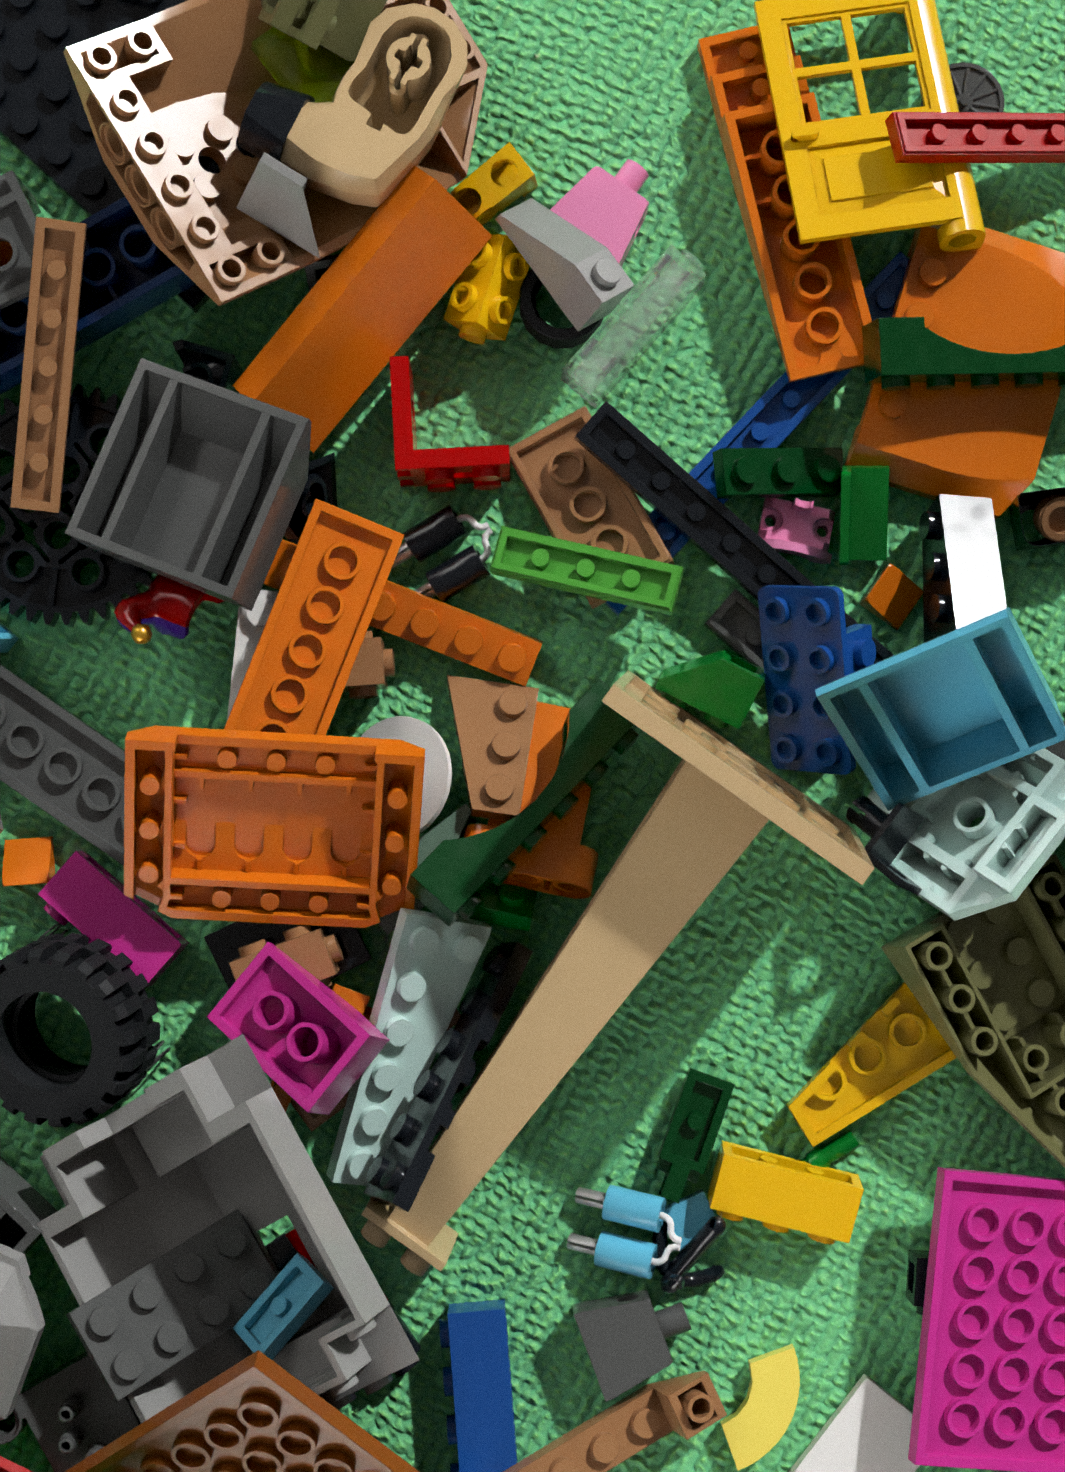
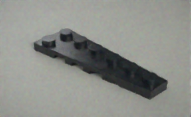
M501 942L500 946H495L488 953L482 969L485 971L477 987H472L464 996L460 1004V1011L463 1013L454 1029H448L437 1046L439 1056L431 1071H425L415 1085L413 1094L416 1098L409 1111L402 1113L395 1121L390 1132V1138L393 1140L384 1156L377 1157L370 1166L366 1175L368 1185L363 1192L364 1194L380 1203L409 1212L436 1156L429 1152L432 1140L442 1129H449L456 1114L452 1110L453 1105L451 1101L455 1094L470 1085L476 1072V1061L472 1057L476 1050L481 1051L490 1043L500 1018L533 951L519 942Z

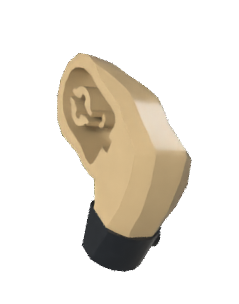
M411 3L386 8L370 22L357 58L342 78L331 102L315 103V99L311 95L266 81L256 90L244 113L238 136L239 146L261 159L264 152L306 177L308 179L306 186L315 191L350 204L378 207L389 197L414 166H417L431 150L467 68V42L456 23L434 7Z

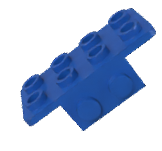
M764 586L758 591L763 665L764 673H766L765 689L772 764L777 769L847 775L855 770L856 759L816 697L815 689L874 664L876 645L872 640L871 624H853L846 627L844 595L842 590L836 586Z

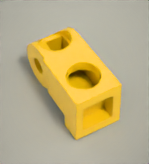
M508 142L455 187L450 194L483 226L498 211L504 210L521 195L525 197L537 188L538 184L533 171L513 145Z

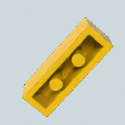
M721 1140L708 1190L710 1209L716 1210L717 1215L728 1220L742 1221L746 1217L762 1221L761 1224L764 1227L775 1232L787 1233L789 1229L805 1232L809 1238L823 1244H834L835 1240L849 1243L864 1188L858 1174L830 1167L815 1166L806 1161Z

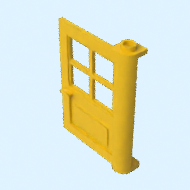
M935 0L755 1L756 22L800 244L944 224L937 230L939 247L943 251L956 252L981 248L986 238L971 164L895 163L885 120L892 112H959ZM893 12L904 14L912 52L859 60L851 18ZM840 20L848 61L795 69L787 27ZM915 64L923 106L870 114L862 71ZM851 73L859 115L806 123L798 80Z

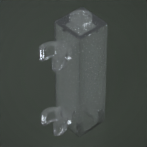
M670 245L562 368L561 380L596 409L703 287L706 273L702 271L703 265L700 260L688 250L683 249L680 252L673 245Z

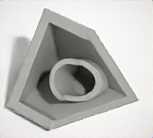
M264 152L236 208L320 259L304 195L308 179Z

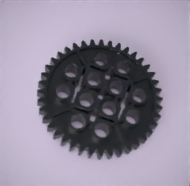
M81 384L76 385L70 400L64 467L73 463L79 464L80 473L75 481L62 485V496L70 500L69 505L72 508V513H74L93 469L81 451L83 450L95 464L99 455L97 454V444L101 438L108 435L122 402L116 394H113L105 402L104 393L97 387L88 398L86 389ZM6 398L3 400L6 413L0 414V459L5 456H13L15 460L19 406H16ZM14 466L10 473L0 476V520H4L6 527L4 535L0 538V608H3L10 602L9 613L16 617H19L26 609V619L35 624L43 613L45 624L51 627H55L60 615L64 625L74 627L77 614H79L83 623L89 626L93 624L94 611H97L106 621L110 620L111 605L117 607L118 603L126 597L140 594L139 587L142 585L149 588L154 580L151 577L152 572L99 551H94L91 548H86L87 546L72 537L65 547L55 549L52 545L53 534L60 528L68 527L71 516L61 511L63 509L62 505L59 513L37 510L25 512L24 509L10 507ZM8 508L11 509L21 522L35 529L33 531L36 538L35 541L50 561L39 548L23 539L25 537L22 531L23 527ZM31 555L34 559L32 572L25 577L18 578L15 573L16 563L20 558ZM90 563H97L100 568L98 579L90 585H82L80 581L81 570Z

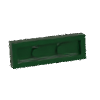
M721 448L712 452L717 499L837 497L841 495L842 465H844L842 448Z

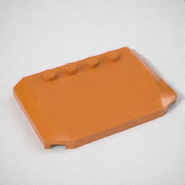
M944 224L915 229L908 252L910 258L892 317H924L925 327L935 334L959 345L986 352L1005 354L1034 353L1065 345L1064 252L984 227L986 238L981 248L948 252L940 249L937 238V230ZM1043 380L1042 386L1033 388H1015L1014 381H999L1000 386L995 388L972 389L969 381L955 382V387L950 389L928 390L926 389V382L910 383L911 387L909 389L884 391L882 390L881 383H872L860 424L854 431L845 465L889 466L890 487L931 500H935L939 494L992 498L994 517L996 519L1012 504L1016 496L1022 493L1034 481L1062 387H1058V380Z
M158 725L128 731L125 737L124 895L134 899V895H137L159 906L158 912L174 919L367 928L380 923V917L396 912L400 908L414 910L415 896L406 888L410 874L417 868L425 749L399 739Z

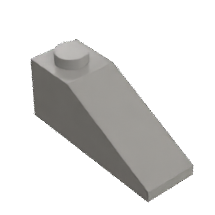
M533 198L499 214L495 219L577 331L609 315L635 286L606 246Z

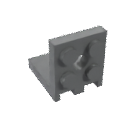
M12 170L0 175V241L10 243L13 250L11 260L6 265L0 266V310L29 297L36 215L41 213L33 194Z

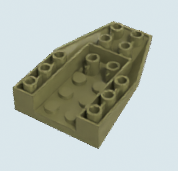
M1054 854L1049 857L1016 901L956 921L939 911L881 948L968 1075L1065 1168V870L1057 855Z

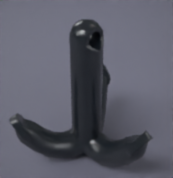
M720 1216L711 1217L672 1261L668 1258L664 1264L655 1267L662 1275L660 1286L664 1293L671 1294L681 1289L701 1287L718 1281L724 1275L725 1271L720 1265H713L700 1271L688 1272L725 1231L726 1222ZM664 1221L659 1233L654 1232L652 1243L658 1244L657 1259L662 1256L664 1249L667 1247V1223Z

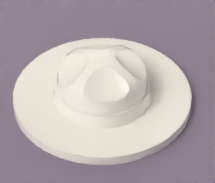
M407 716L390 717L371 726L361 737L399 739L425 749L420 820L421 833L435 821L447 801L452 780L450 754L443 738L429 724Z

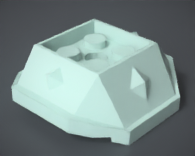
M1044 748L903 804L921 814L924 820L891 864L922 889L917 896L954 921L1016 901L1065 838V760ZM873 788L867 797L889 815L893 809L887 810ZM985 816L979 825L969 828L975 819Z

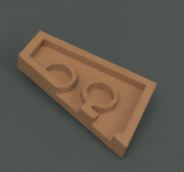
M447 675L449 697H451L454 724L460 746L471 816L509 821L520 814L539 688Z

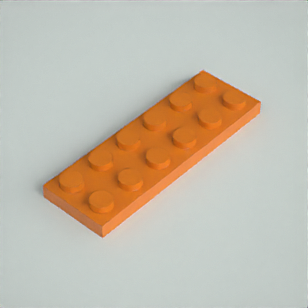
M317 498L315 499L224 729L313 735L327 734L401 546L404 534Z

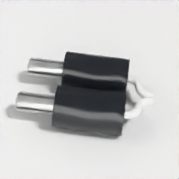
M448 505L402 533L404 534L405 543L401 544L392 568L412 556H415L418 562H422L464 537L468 533L462 523L463 521L469 522L477 530H486L482 535V545L484 547L482 555L474 545L469 546L426 572L425 574L429 582L414 590L432 598L438 596L442 602H445L491 574L485 562L491 553L488 538L493 534V531L487 522L480 524L468 514L458 516L453 507Z

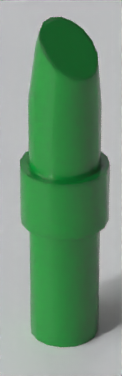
M849 1130L820 1148L818 1146L806 1153V1157L801 1160L815 1166L831 1167L830 1164L860 1147V1145Z

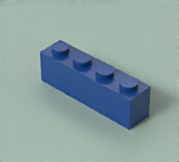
M505 1299L449 1304L448 1318L439 1319L441 1348H450L451 1366L443 1367V1384L445 1397L454 1396L455 1414L447 1415L448 1445L457 1444L459 1463H450V1472H503L518 1463Z

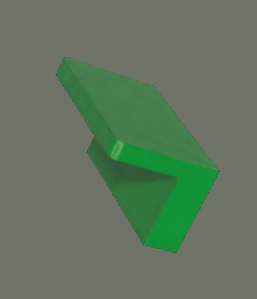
M842 465L839 566H849V560L887 561L889 466Z

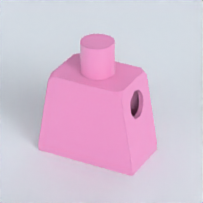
M630 159L626 160L615 177L601 167L595 166L550 210L606 246L622 267L647 215L649 202L637 192L645 183L649 174L641 165Z

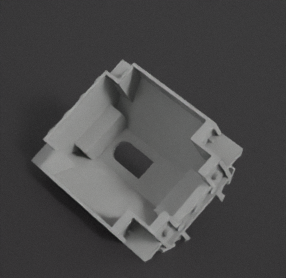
M243 1034L207 1056L187 1064L144 1089L145 1093L105 1118L75 1131L42 1151L43 1155L40 1156V1159L66 1207L38 1222L37 1226L42 1230L41 1233L79 1306L237 1209L277 1277L279 1271L257 1231L288 1215L315 1267L334 1289L324 1299L322 1305L316 1308L275 1356L273 1361L339 1410L356 1398L354 1392L364 1388L367 1395L372 1394L393 1380L392 1373L420 1360ZM232 1327L127 1395L140 1422L143 1423L250 1356L253 1352Z

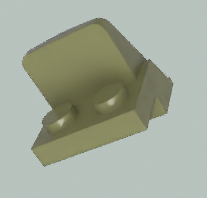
M261 0L262 10L258 19L315 50L320 45L342 59L351 62L357 58L370 22L382 12L387 0Z

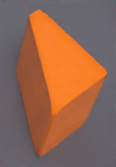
M889 563L884 567L859 604L898 630L922 596L923 591L900 569Z
M53 836L5 840L2 887L46 884L55 875Z

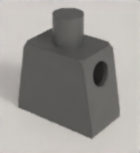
M647 1290L579 1302L573 1305L575 1320L606 1402L668 1367L673 1360L666 1339L692 1330L682 1302L655 1312Z

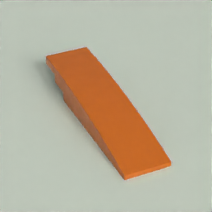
M752 26L701 38L698 40L697 48L742 220L789 383L863 366L862 327L872 322L851 237L800 244L758 27ZM787 27L795 69L803 68L801 56H796L790 29ZM806 79L798 80L806 123L821 121L814 92H809Z

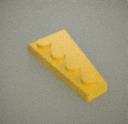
M903 982L798 1091L786 1106L810 1145L815 1147L957 1057L906 983Z

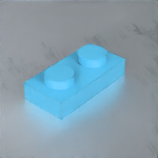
M296 1253L235 1324L233 1329L253 1353L259 1350L273 1360L334 1287L306 1257Z

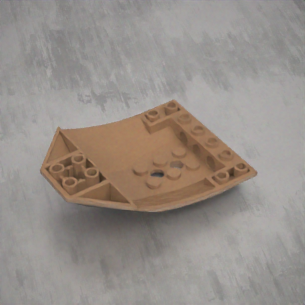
M187 0L147 18L70 45L63 52L100 154L113 178L153 243L218 306L261 288L346 247L378 208L350 204L306 186L304 195L320 259L236 208L260 160L257 157L251 158L243 155L236 143L244 113L256 90L262 83L268 81L314 97L315 103L331 102L342 78L355 62L346 61L320 45L315 50L258 19L262 10L261 0ZM387 0L382 12L386 8L411 3L438 9L456 23L467 42V68L450 103L431 150L416 166L436 179L447 190L462 181L468 173L488 63L450 0ZM207 156L212 158L218 164L220 173L213 174L205 171L201 167L198 157Z

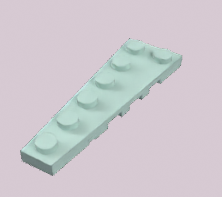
M400 908L369 1019L389 1041L350 1088L326 1173L331 1182L368 1185V1182H366L367 1172L377 1157L384 1156L393 1140L390 1138V1132L395 1121L402 1113H407L416 1098L413 1094L415 1085L421 1075L429 1070L437 1052V1046L450 1024L492 930V927L486 922L472 919L465 921L463 918L458 917L449 927L434 913Z

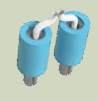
M610 1185L606 1193L583 1187L577 1189L575 1202L602 1209V1218L604 1220L659 1233L663 1221L667 1223L668 1236L675 1242L668 1245L664 1249L662 1256L657 1259L658 1244L606 1231H602L598 1239L571 1233L567 1239V1248L594 1255L595 1266L651 1279L656 1266L664 1264L672 1251H680L682 1237L675 1234L673 1219L665 1213L667 1206L666 1198L615 1185Z

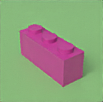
M75 851L38 893L47 902L43 908L53 919L64 926L70 922L89 938L88 944L96 939H100L111 944L112 949L110 952L115 956L123 952L133 961L130 966L131 970L136 976L142 973L149 984L148 986L153 985L189 944L183 936L136 895H134V899L125 896L124 885L86 851Z

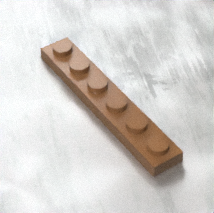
M36 217L10 505L12 508L53 513L60 512L87 224Z

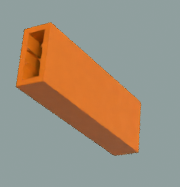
M414 166L389 197L375 210L232 386L242 395L306 417L312 421L310 450L314 453L390 361L389 357L396 354L490 240L492 235L436 179Z

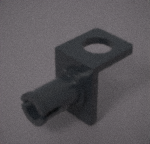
M867 796L858 797L852 803L863 811L865 815L862 813L858 814L849 807L846 819L871 838L865 846V850L873 866L899 887L918 895L922 889L891 863L923 822L924 817L902 803H898L891 813L887 815Z

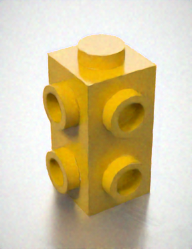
M491 234L490 240L455 282L443 320L459 329V337L466 341L484 344L486 339L506 340L520 297V288L530 267L507 235Z

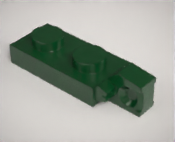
M690 1067L688 1068L658 1154L659 1160L656 1169L665 1172L659 1191L660 1197L679 1204L686 1181L697 1184L700 1174H704L735 1086L734 1083Z

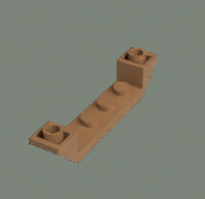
M706 1371L650 1383L503 1472H607L672 1431L688 1440L727 1416V1413Z

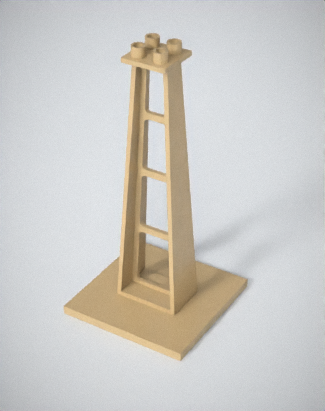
M629 670L612 685L602 699V702L677 754L682 760L457 1106L456 1114L449 1129L442 1130L430 1148L429 1152L436 1156L409 1212L380 1203L373 1198H370L361 1215L367 1218L368 1221L361 1229L362 1236L372 1245L379 1248H384L391 1237L406 1246L407 1249L401 1256L400 1261L407 1270L417 1276H424L431 1265L440 1272L447 1264L459 1234L446 1225V1223L769 820L861 885L865 883L875 869L855 829L682 707L674 705L661 696L662 693Z

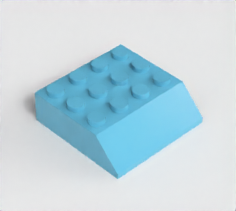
M1010 607L815 689L816 697L887 810L893 809L898 803L906 804L1065 740V725L1056 700Z

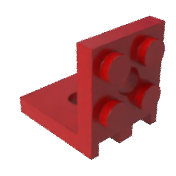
M390 356L395 471H397L400 486H427L429 492H450L455 490V484L474 483V489L493 490L501 488V482L510 481L509 445L417 450L414 381L409 356Z

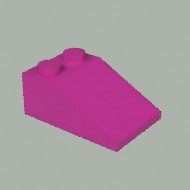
M270 942L266 943L207 1016L231 1041L243 1034L262 1070L307 1113L329 1115L389 1041L357 1009Z

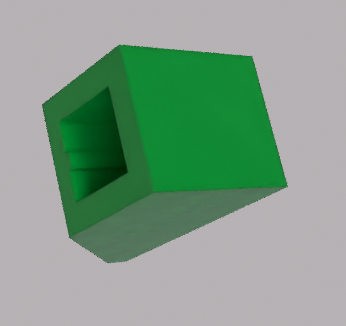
M721 650L663 669L655 688L663 691L661 696L676 706L685 708L689 704L703 711V717L716 726L728 728L731 725L739 729L765 680L766 673H764L763 668L727 650Z

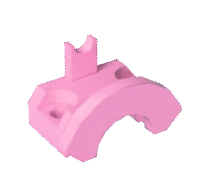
M766 498L763 504L758 535L778 553L800 556L808 559L809 562L831 564L832 554L828 553L836 512L831 509L814 506V501H803L795 498L792 502L777 498ZM772 518L774 526H768L765 523V519ZM817 529H824L826 532V536H819L817 533Z

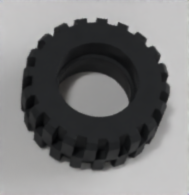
M59 933L48 935L38 941L27 944L0 960V1098L4 1101L1 1106L14 1115L19 1111L25 1113L24 1120L37 1125H41L48 1120V1125L52 1127H67L71 1123L80 1125L93 1120L99 1114H103L142 1082L146 1077V1069L153 1065L157 1054V1049L152 1044L160 1039L159 1022H153L152 1016L159 1011L155 998H148L144 988L149 985L142 973L137 976L130 968L133 961L123 952L115 956L110 952L112 949L111 944L100 939H96L88 944L89 938L85 934L71 933L65 937ZM39 992L51 993L65 999L81 1014L91 1036L92 1050L88 1065L70 1063L57 1056L45 1044L38 1031L35 1019V1005Z

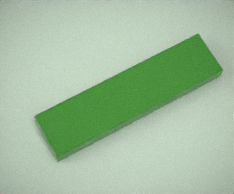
M501 526L489 569L493 575L671 616L673 615L684 573L682 566Z

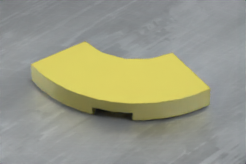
M793 1344L748 1360L751 1379L747 1396L734 1413L720 1421L738 1471L750 1466L766 1455L779 1442L793 1418L800 1388V1371Z

